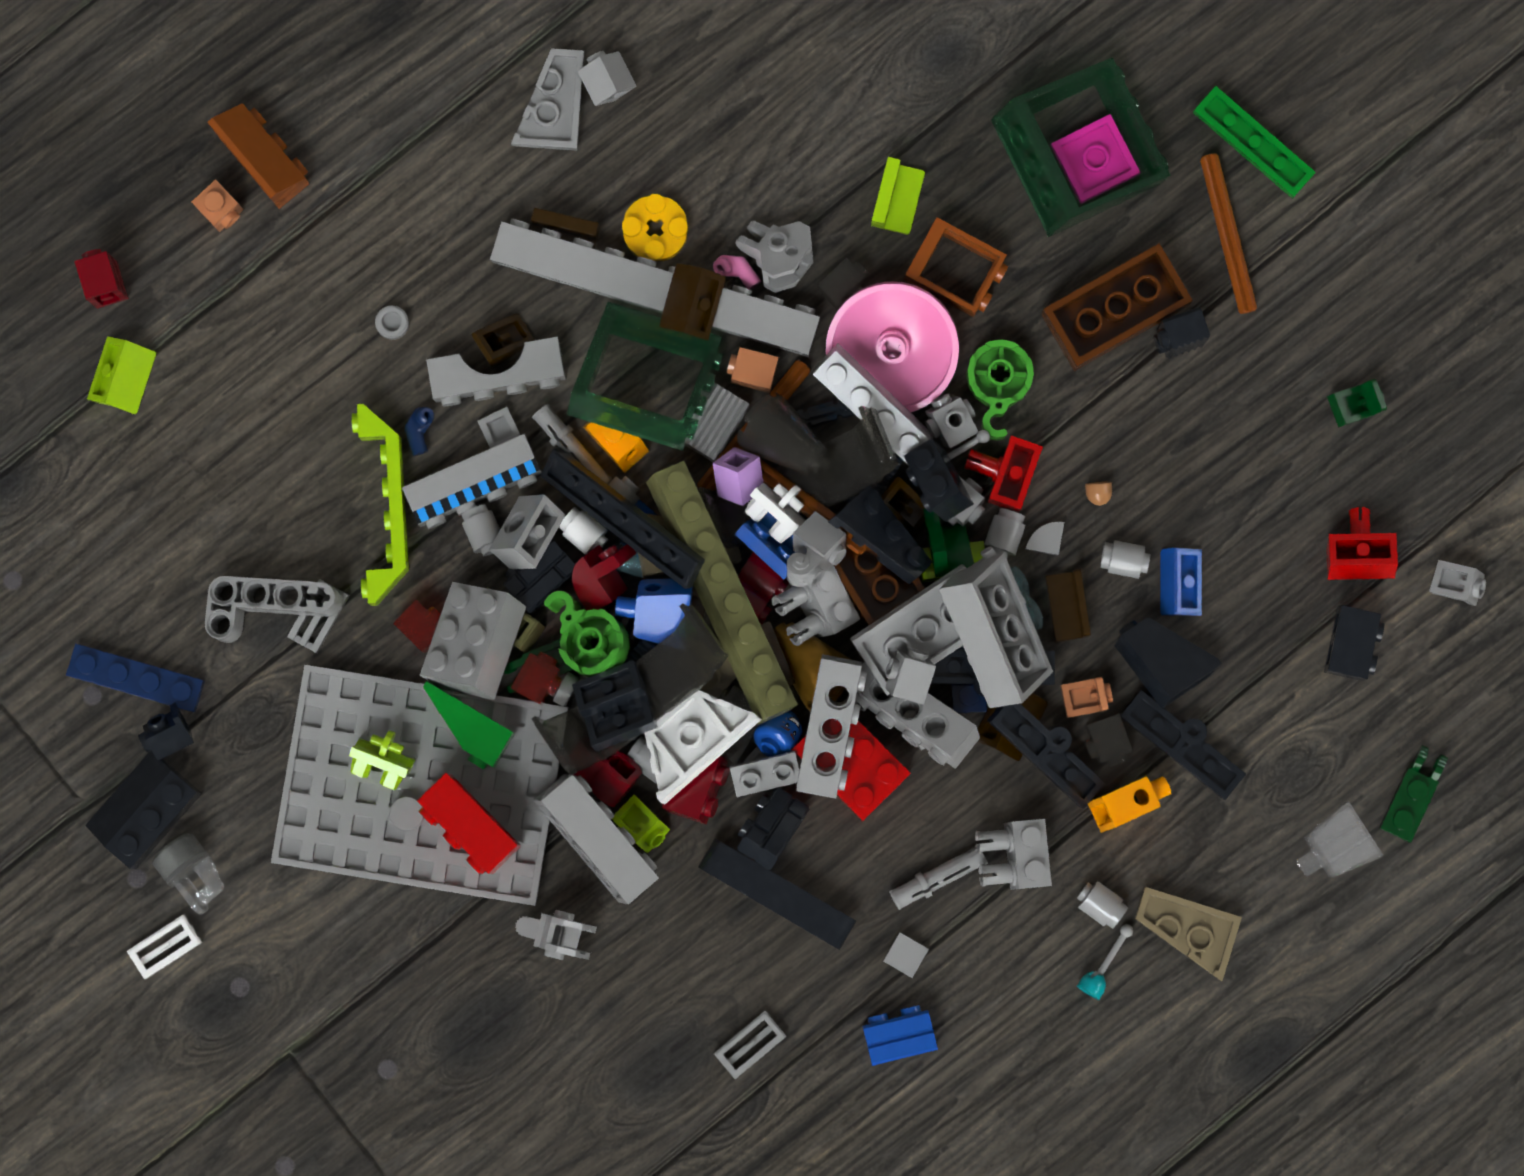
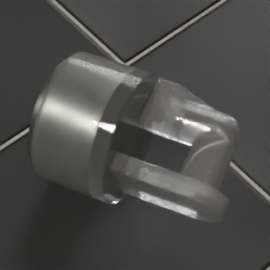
M186 833L179 836L162 848L153 858V866L170 888L176 887L189 906L200 915L208 910V903L223 890L224 886L219 878L215 863L194 834ZM195 873L206 885L200 891L196 889L189 879Z

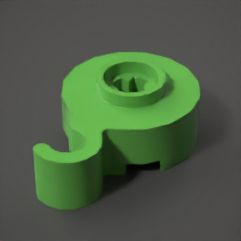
M1001 339L989 341L978 348L970 358L966 373L968 387L973 396L989 408L982 419V430L988 431L990 439L995 441L1005 439L1007 430L993 429L990 425V420L994 417H1002L1009 407L1021 401L1030 390L1034 376L1032 360L1028 357L1027 353L1015 342ZM997 366L1004 367V372H1009V377L1004 378L1003 382L995 381L996 378L991 376V372H995Z
M555 591L548 595L544 605L554 613H558L566 605V609L560 616L562 623L560 633L562 636L560 640L561 649H559L565 664L583 677L589 678L622 665L625 662L630 648L629 635L619 620L603 609L587 611L582 609L580 603L564 591ZM595 638L599 642L598 645L593 649L592 644L590 642L592 639Z

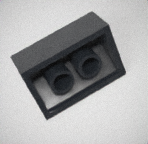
M151 750L85 826L106 849L129 869H137L202 793L164 759L158 761Z

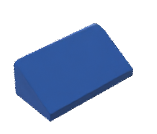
M1167 548L1161 550V615L1202 616V549Z

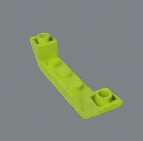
M357 404V413H352L353 433H358L361 441H386V444H380L381 464H387L388 477H382L383 497H389V510L384 511L385 530H391V543L386 544L387 564L392 563L393 568L366 570V578H361L362 598H368V604L376 606L381 603L409 571L405 494L402 489L404 487L402 438L364 404Z

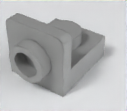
M1438 560L1429 592L1476 606L1478 598L1481 599L1485 593V574L1476 568Z

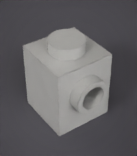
M599 51L586 59L588 64L578 70L595 106L614 102L637 87L619 51L606 54L605 51Z
M909 648L908 653L897 650L895 659L891 658L887 665L886 678H888L885 689L894 697L924 705L936 665L927 659V653Z

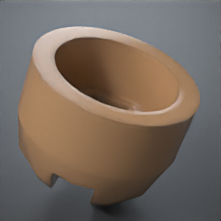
M1112 482L1086 483L1085 490L1088 500L1094 505L1101 506L1106 504L1112 496Z

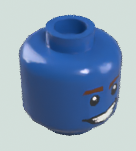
M788 711L757 725L753 737L759 750L764 755L771 757L792 752V749L801 739L803 729L797 715L792 711Z

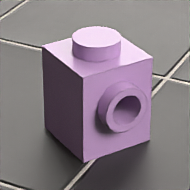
M734 447L713 462L718 497L743 506L752 499L750 494L753 490L763 483L760 456Z

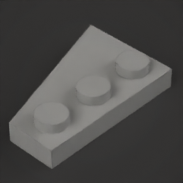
M551 48L536 83V88L524 111L517 133L513 137L511 146L578 150L583 83L578 70L584 67L585 52L583 50Z

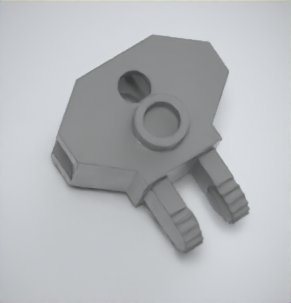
M751 221L747 229L760 242L757 243L741 235L736 240V246L747 255L756 259L757 266L762 268L765 288L776 293L795 287L814 263L810 227L797 221L781 227L773 224L769 228L759 222Z
M555 910L554 916L542 913L540 919L522 916L515 923L516 932L519 935L535 939L533 946L544 949V956L564 960L565 955L589 960V952L577 949L581 931L596 933L597 929L596 926L573 921L575 914Z

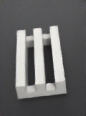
M185 914L129 949L127 953L143 978L147 979L203 942L189 924ZM182 925L184 928L182 932L141 959L139 958L138 952ZM189 936L191 939L189 943L149 969H146L144 964Z

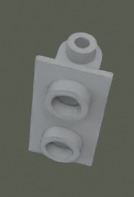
M795 751L730 766L736 796L740 797L797 783L799 766Z

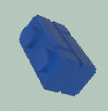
M920 1005L900 1009L901 1016L888 1019L887 1013L868 1017L869 1024L862 1025L872 1066L938 1050L929 1011H921Z

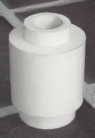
M576 507L564 517L559 526V529L563 531L562 535L585 555L599 544L603 548L608 541L605 537L608 530L584 510L579 511Z

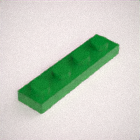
M1217 86L1212 89L1193 111L1199 119L1292 199L1316 173Z

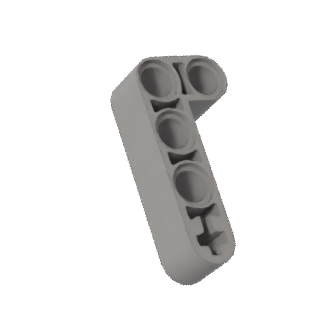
M220 576L211 582L208 589L205 629L211 637L224 643H232L238 640L242 634L245 611L328 617L340 611L343 605V597L337 589L323 582ZM232 585V597L227 601H223L221 597L223 589ZM264 587L266 591L263 601L255 603L254 593L257 589ZM296 589L298 592L297 601L292 605H287V594L291 590ZM326 594L330 596L329 601H324L323 605L310 599V595L315 598H325ZM228 618L230 627L227 632L220 634L218 632V625L221 620Z

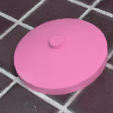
M904 282L876 283L851 295L835 313L826 338V355L837 344L842 346L910 412L927 406L943 393L954 376L959 357L957 329L946 307L928 291Z

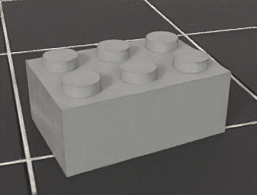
M452 582L420 676L439 689L494 700L526 606L508 592Z

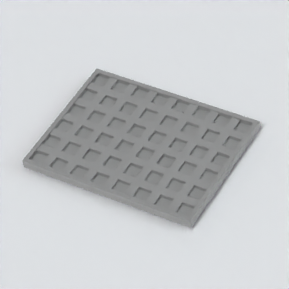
M304 665L271 863L536 906L550 820L533 800L557 780L569 707L495 696V699L492 700L441 689L515 733L497 766L493 768L487 765L486 769L483 770L467 760L470 754L462 749L424 690V684ZM388 730L396 732L393 742L404 746L402 755L415 760L412 770L406 778H403L396 790L389 789L380 784L384 770L375 766L372 767L367 778L359 777L350 772L353 758L349 754L352 746H355L359 738L370 742L373 734L385 738ZM447 772L452 774L510 833L521 847L494 874H488L486 871L483 874H479L465 860L470 855L463 848L460 850L454 849L444 839L442 835L446 830L439 823L434 826L424 818L420 826L414 830L405 831L395 827L390 819L392 804L402 797H411L418 800Z

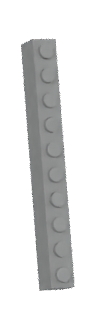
M511 219L510 224L501 221L490 257L493 263L663 313L675 267L669 266L668 271L655 268L657 262L647 258L638 257L635 262L625 259V252L606 247L605 252L592 249V242L580 238H574L572 243L560 239L562 234L550 229L543 228L542 232L539 233L529 230L530 224L520 220ZM733 285L732 290L723 288L712 329L809 357L820 322V317L814 315L815 309L796 304L795 309L782 306L784 300L770 295H765L763 300L752 297V290Z

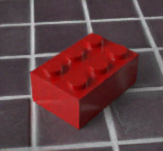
M828 719L822 726L823 730L829 735L838 734L842 729L841 723L836 719ZM858 721L857 725L850 724L848 737L854 738L851 758L844 757L842 770L848 771L845 790H838L837 797L863 822L911 773ZM806 736L792 749L801 760ZM822 752L817 756L816 761L821 767L828 768L834 765L836 759L833 754Z
M446 772L417 800L422 806L418 812L431 825L436 826L439 823L446 830L442 835L444 839L454 849L460 850L463 848L470 855L465 860L479 874H483L485 871L488 874H494L521 847L510 833L452 774Z

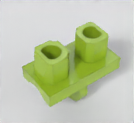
M388 730L385 738L373 734L370 742L359 738L355 746H352L349 754L353 758L350 771L352 774L367 778L372 767L375 766L384 770L380 784L392 790H396L403 778H406L412 770L415 760L402 755L404 746L393 742L396 732Z

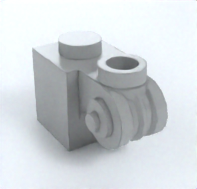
M816 511L793 532V551L796 553L787 559V579L790 584L796 587H803L808 584L811 587H815L822 580L825 571L832 565H838L846 555V533L839 528L836 529Z

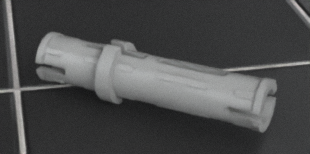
M549 404L544 405L532 416L533 420L551 438L549 442L553 447L557 445L558 448L564 450L605 483L609 484L612 481V478L607 475L592 455L573 435L572 431L574 429L570 425L566 426Z
M975 846L924 874L921 872L915 874L914 879L890 890L889 893L898 910H901L903 907L924 896L926 899L933 896L932 892L978 869L979 865H987L988 862L983 852L978 853Z

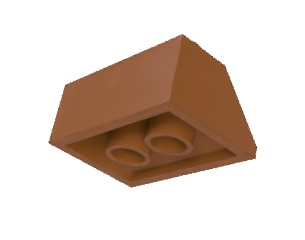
M242 103L211 118L207 122L278 209L282 208L309 185V182L304 177L308 173L307 169L297 157L293 160L287 157L283 152L287 146L276 132L272 135L266 132L262 126L267 122L255 107L249 111Z

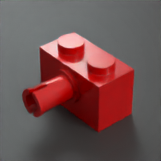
M1011 435L1003 457L1000 456L998 459L971 448L968 456L969 459H967L964 469L992 477L994 485L988 503L1019 513L1043 446Z
M1359 507L1350 509L1351 534H1329L1326 548L1328 580L1395 579L1398 566L1397 534L1371 533L1370 509L1362 507L1361 520H1359Z

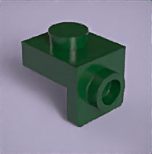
M1376 379L1327 396L1338 428L1370 418L1387 409L1384 394Z

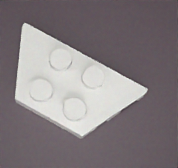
M694 688L657 721L658 728L645 732L647 748L651 752L652 773L655 774L658 792H656L657 799L665 805L762 719L753 712L739 708Z

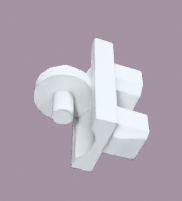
M762 483L750 494L752 499L745 509V513L756 522H760L768 512L778 521L768 532L779 543L792 536L793 532L806 521L797 513L804 507V504L796 498V495L801 490L797 485L788 491L780 483L774 490H771L765 483Z

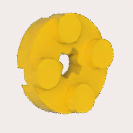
M651 194L650 196L638 199L628 208L622 222V230L628 249L636 257H643L653 261H666L676 256L684 247L687 239L688 225L683 209L674 200L659 194ZM650 221L655 223L661 221L663 223L661 227L663 234L661 236L657 234L649 236L647 234L649 230L647 224Z

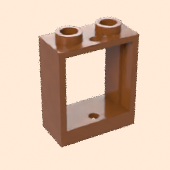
M936 217L907 270L904 280L974 317L978 310L984 313L993 297L992 294L988 293L992 283L995 281L1000 284L1009 267L1004 264L1007 255ZM943 236L993 263L972 303L921 277Z

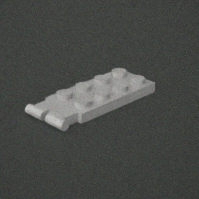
M990 546L981 551L980 554L983 558L973 565L997 555L993 547ZM963 564L850 638L887 696L890 693L885 689L888 681L886 669L890 659H895L897 650L908 653L909 648L927 653V659L936 664L963 646L939 590L954 574L966 569Z

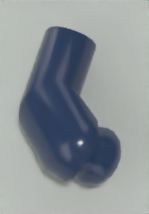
M429 407L415 409L404 426L413 456L422 455L429 451L423 436L434 420V412Z

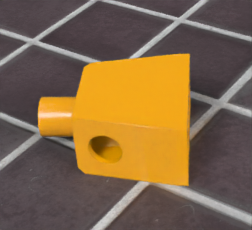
M606 405L583 426L624 474L649 452L643 440L611 405Z
M1146 776L1090 801L1088 806L1100 832L1103 833L1161 807L1159 800L1171 795V789L1165 777L1162 776L1150 782ZM1134 795L1136 796V798H1137V800H1138V804L1136 803V801H1135V799H1134Z

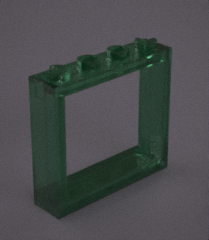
M607 302L571 392L567 415L683 451L687 438L694 439L699 424V420L695 419V416L703 415L708 399L703 394L704 392L711 393L716 374L712 373V370L719 371L724 356V354L718 353L722 337L710 333L709 340L707 341L681 332L666 330L659 327L660 317ZM613 335L703 362L682 421L590 393Z

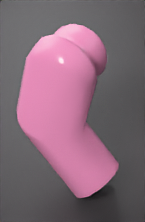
M722 255L713 263L715 273L728 277H739L749 290L761 283V279L746 258L742 256Z

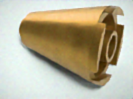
M783 622L774 629V632L796 684H793L806 708L811 712L821 655L845 659L850 658L815 636L802 642L799 646L794 645L790 638L797 634L793 633L788 636L786 630L787 627L795 623L791 622L786 625ZM834 686L829 691V696L833 701H836L847 689L843 686Z

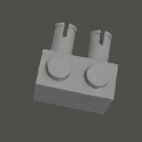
M834 565L825 571L822 580L815 587H811L809 584L803 587H796L790 584L791 588L772 597L773 606L778 603L782 604L775 608L779 615L784 616L796 607L801 606L806 616L801 621L787 627L788 636L793 633L797 634L790 638V641L796 646L801 645L802 642L813 636L819 638L835 635L860 620Z
M1045 819L1004 823V830L976 831L975 841L989 840V843L976 844L978 853L997 850L1007 851L1008 863L979 865V874H993L991 877L979 878L982 887L1010 883V890L1052 886Z

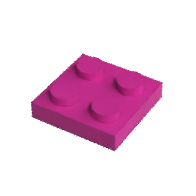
M1111 114L1051 143V148L1080 204L1140 174V170Z

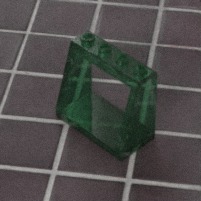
M1113 57L1011 99L991 119L1048 237L1160 185L1171 176L1168 171V162L1160 154L1154 142V134L1151 128L1145 124L1139 112L1138 101L1130 94L1125 84L1124 73L1116 65ZM1095 86L1108 114H1111L1140 170V179L1093 202L1078 207L1034 114Z

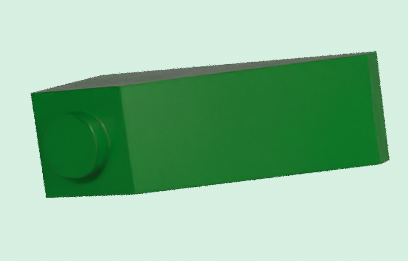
M426 681L423 686L424 690L462 749L470 754L467 760L483 770L486 769L487 765L495 768L515 733Z

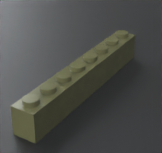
M682 461L654 473L646 484L668 531L705 559L693 585L752 712L762 719L758 722V725L787 713L798 704L685 462Z

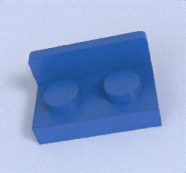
M768 512L760 522H756L751 518L737 530L735 535L784 580L787 578V559L796 553L793 551V535L784 542L779 543L768 532L778 521Z

